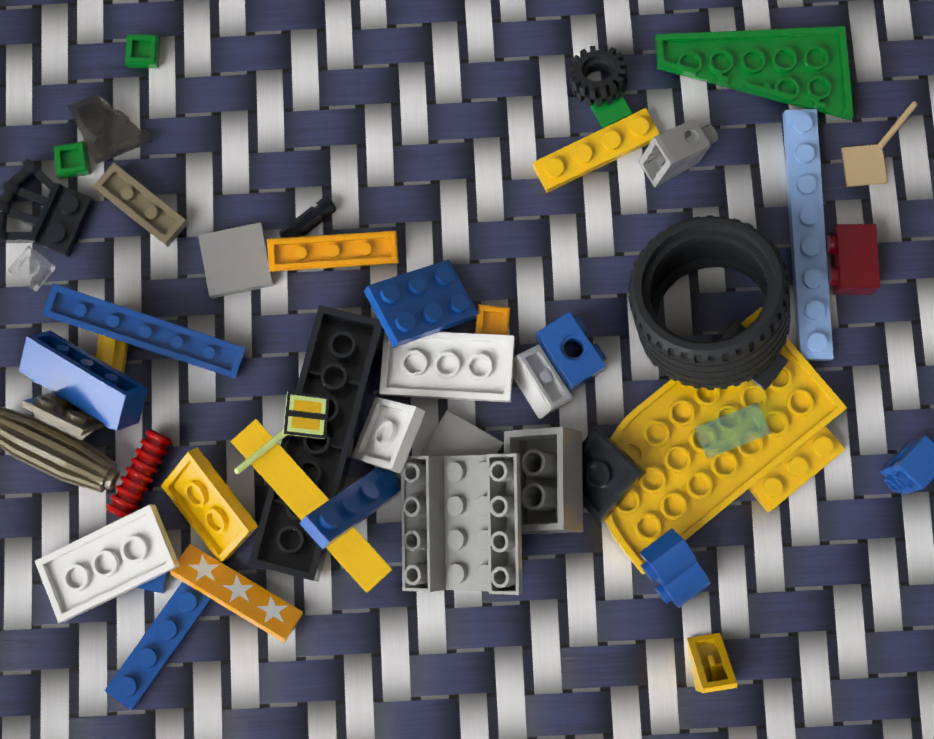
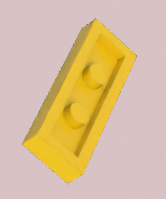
M825 426L748 490L767 512H771L846 449Z

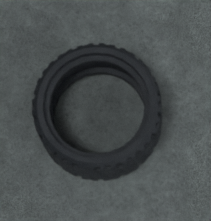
M707 215V217L698 216L669 226L665 231L659 232L657 237L651 239L647 243V247L641 250L639 258L634 262V271H631L629 277L628 297L630 309L644 352L651 360V363L654 366H658L662 374L669 376L673 381H680L684 386H693L695 389H728V386L734 385L736 387L741 385L742 382L751 381L755 375L762 374L764 369L774 363L773 359L780 355L787 341L786 335H789L790 330L789 275L785 260L781 257L778 247L773 244L769 237H765L761 230L754 229L753 225L743 223L735 218L730 219L726 216L714 217V215ZM721 267L740 272L754 281L766 297L764 307L758 317L745 330L733 337L720 341L698 342L685 339L672 333L657 317L660 302L667 290L681 277L703 268Z

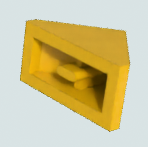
M715 633L687 638L696 691L708 693L737 688V681L721 634Z

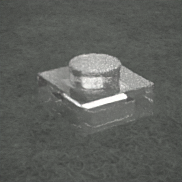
M27 246L8 271L37 292L56 267L30 246Z

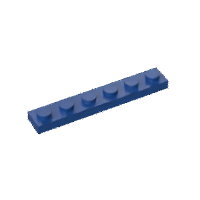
M54 283L42 313L43 316L234 379L245 351L243 346Z

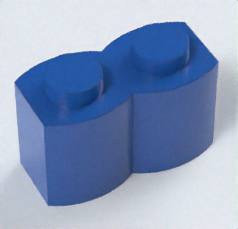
M672 528L640 552L644 563L640 566L652 582L655 580L658 582L659 585L655 587V590L666 604L672 601L680 608L711 584L688 544Z

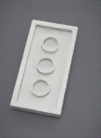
M384 331L379 394L381 396L511 403L515 336L438 332L393 348Z
M148 505L35 561L58 623L66 622L180 567L155 505Z

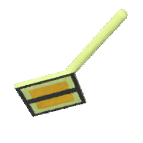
M287 391L283 430L237 466L234 470L235 473L240 474L287 435L326 439L330 396Z

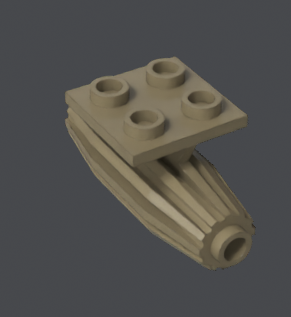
M54 392L23 400L21 407L33 412L34 416L0 406V447L14 458L63 482L100 493L104 492L107 488L111 490L115 486L120 476V472L117 471L118 464L84 440L95 430L106 427L103 422L81 412L77 406L67 400L58 398Z

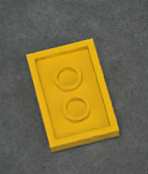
M198 447L187 452L161 485L208 549L221 563L229 559L258 527L251 514L243 507L233 494L231 488L223 481Z

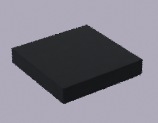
M595 427L582 442L583 506L599 522H604L644 476L646 471L598 427Z

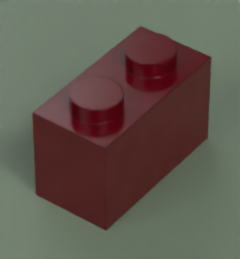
M837 224L829 235L826 236V253L831 256V266L828 267L829 286H832L833 295H872L880 288L876 224Z

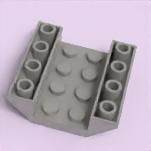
M520 453L408 456L401 472L402 591L434 592L462 590L489 591V594L523 595Z

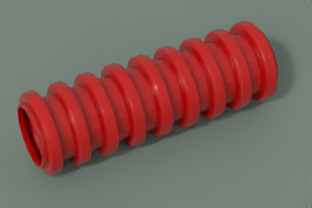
M152 429L146 430L145 434H147L146 439H141V448H136L135 452L138 454L135 458H131L130 461L133 462L131 467H126V476L122 475L120 478L122 480L121 485L115 487L118 490L117 493L111 495V504L107 503L105 506L107 511L120 518L131 514L133 510H138V501L142 502L144 499L142 497L143 492L149 490L146 487L148 482H153L154 479L151 477L153 473H158L159 470L156 468L158 464L162 465V456H167V447L173 445L170 438Z

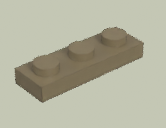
M114 162L93 185L95 190L167 247L188 225L186 219Z

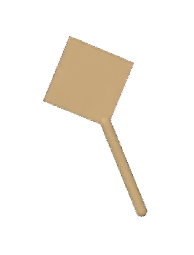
M913 101L878 144L841 148L846 187L888 183L883 147L917 107L916 101Z

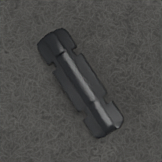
M324 196L316 202L317 206L315 208L311 206L293 220L292 226L287 225L280 230V237L305 236L323 222V217L326 216L328 218L336 212L335 204L330 198Z

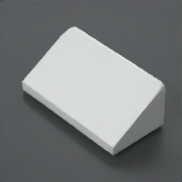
M540 344L514 357L513 378L539 419L574 399Z

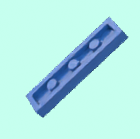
M377 467L306 515L299 524L324 549L401 493V480L395 472Z
M182 582L104 691L129 710H134L212 599Z

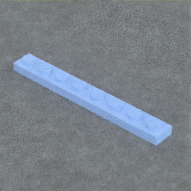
M817 109L785 110L782 115L797 350L808 362L831 361L834 357Z

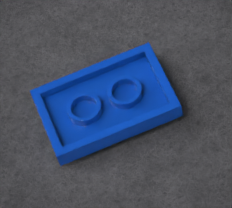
M449 259L368 285L364 290L393 348L474 320L479 314Z

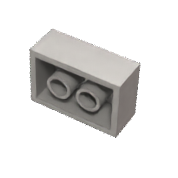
M567 427L504 431V454L520 453L521 534L583 532L582 431Z

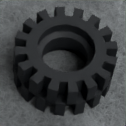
M594 45L590 46V52L587 53L584 48L580 51V57L574 56L573 63H570L569 67L571 88L574 96L577 95V99L581 103L585 99L588 106H592L593 101H595L597 107H602V101H606L607 105L613 104L612 97L619 100L622 97L621 92H626V84H628L627 64L621 52L617 54L616 49L613 47L607 51L606 45H601L600 50H596ZM596 71H606L611 74L607 79L601 81L587 79L589 74Z

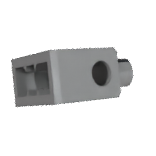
M690 120L655 136L638 162L654 188L699 163L711 147L710 145L717 142V132L710 124L700 128L695 120Z

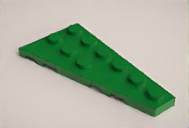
M845 26L656 34V66L659 70L805 109H817V112L850 121L854 116Z

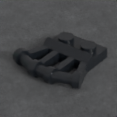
M26 158L22 162L24 166L9 181H4L1 187L4 191L0 197V243H33L70 257L95 200L91 196L64 187L59 183H54L30 159ZM35 175L50 189V192L45 197L21 188V186ZM17 196L43 206L39 216L35 217L12 208L11 205L15 197ZM7 216L34 227L31 232H6Z

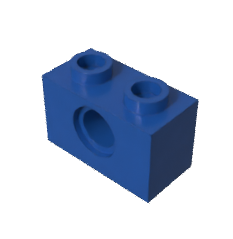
M569 311L536 332L535 339L570 392L602 373L606 367L604 361L607 359L597 343L592 345L586 337V334L589 332L581 318L576 317L574 319ZM575 343L580 346L582 354L575 358L569 357L565 353L564 347L567 344Z
M925 435L906 443L879 471L886 477L884 479L886 485L897 493L902 492L903 494L924 489L934 479V442Z

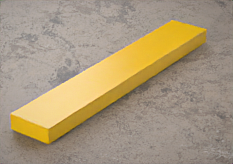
M255 419L230 442L247 459L273 437ZM279 443L251 464L301 521L306 515L329 500ZM355 527L326 547L366 593H369L393 570Z

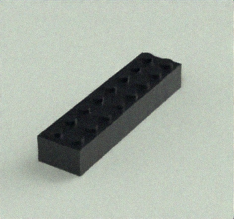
M319 305L295 392L330 396L326 439L287 435L282 439L281 447L330 500L344 489L380 353L384 329L379 319ZM269 486L248 564L319 582L327 549H322L299 524L301 522L299 517L271 486Z

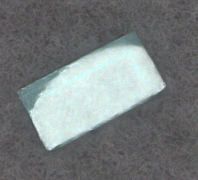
M758 403L694 428L707 459L771 434Z

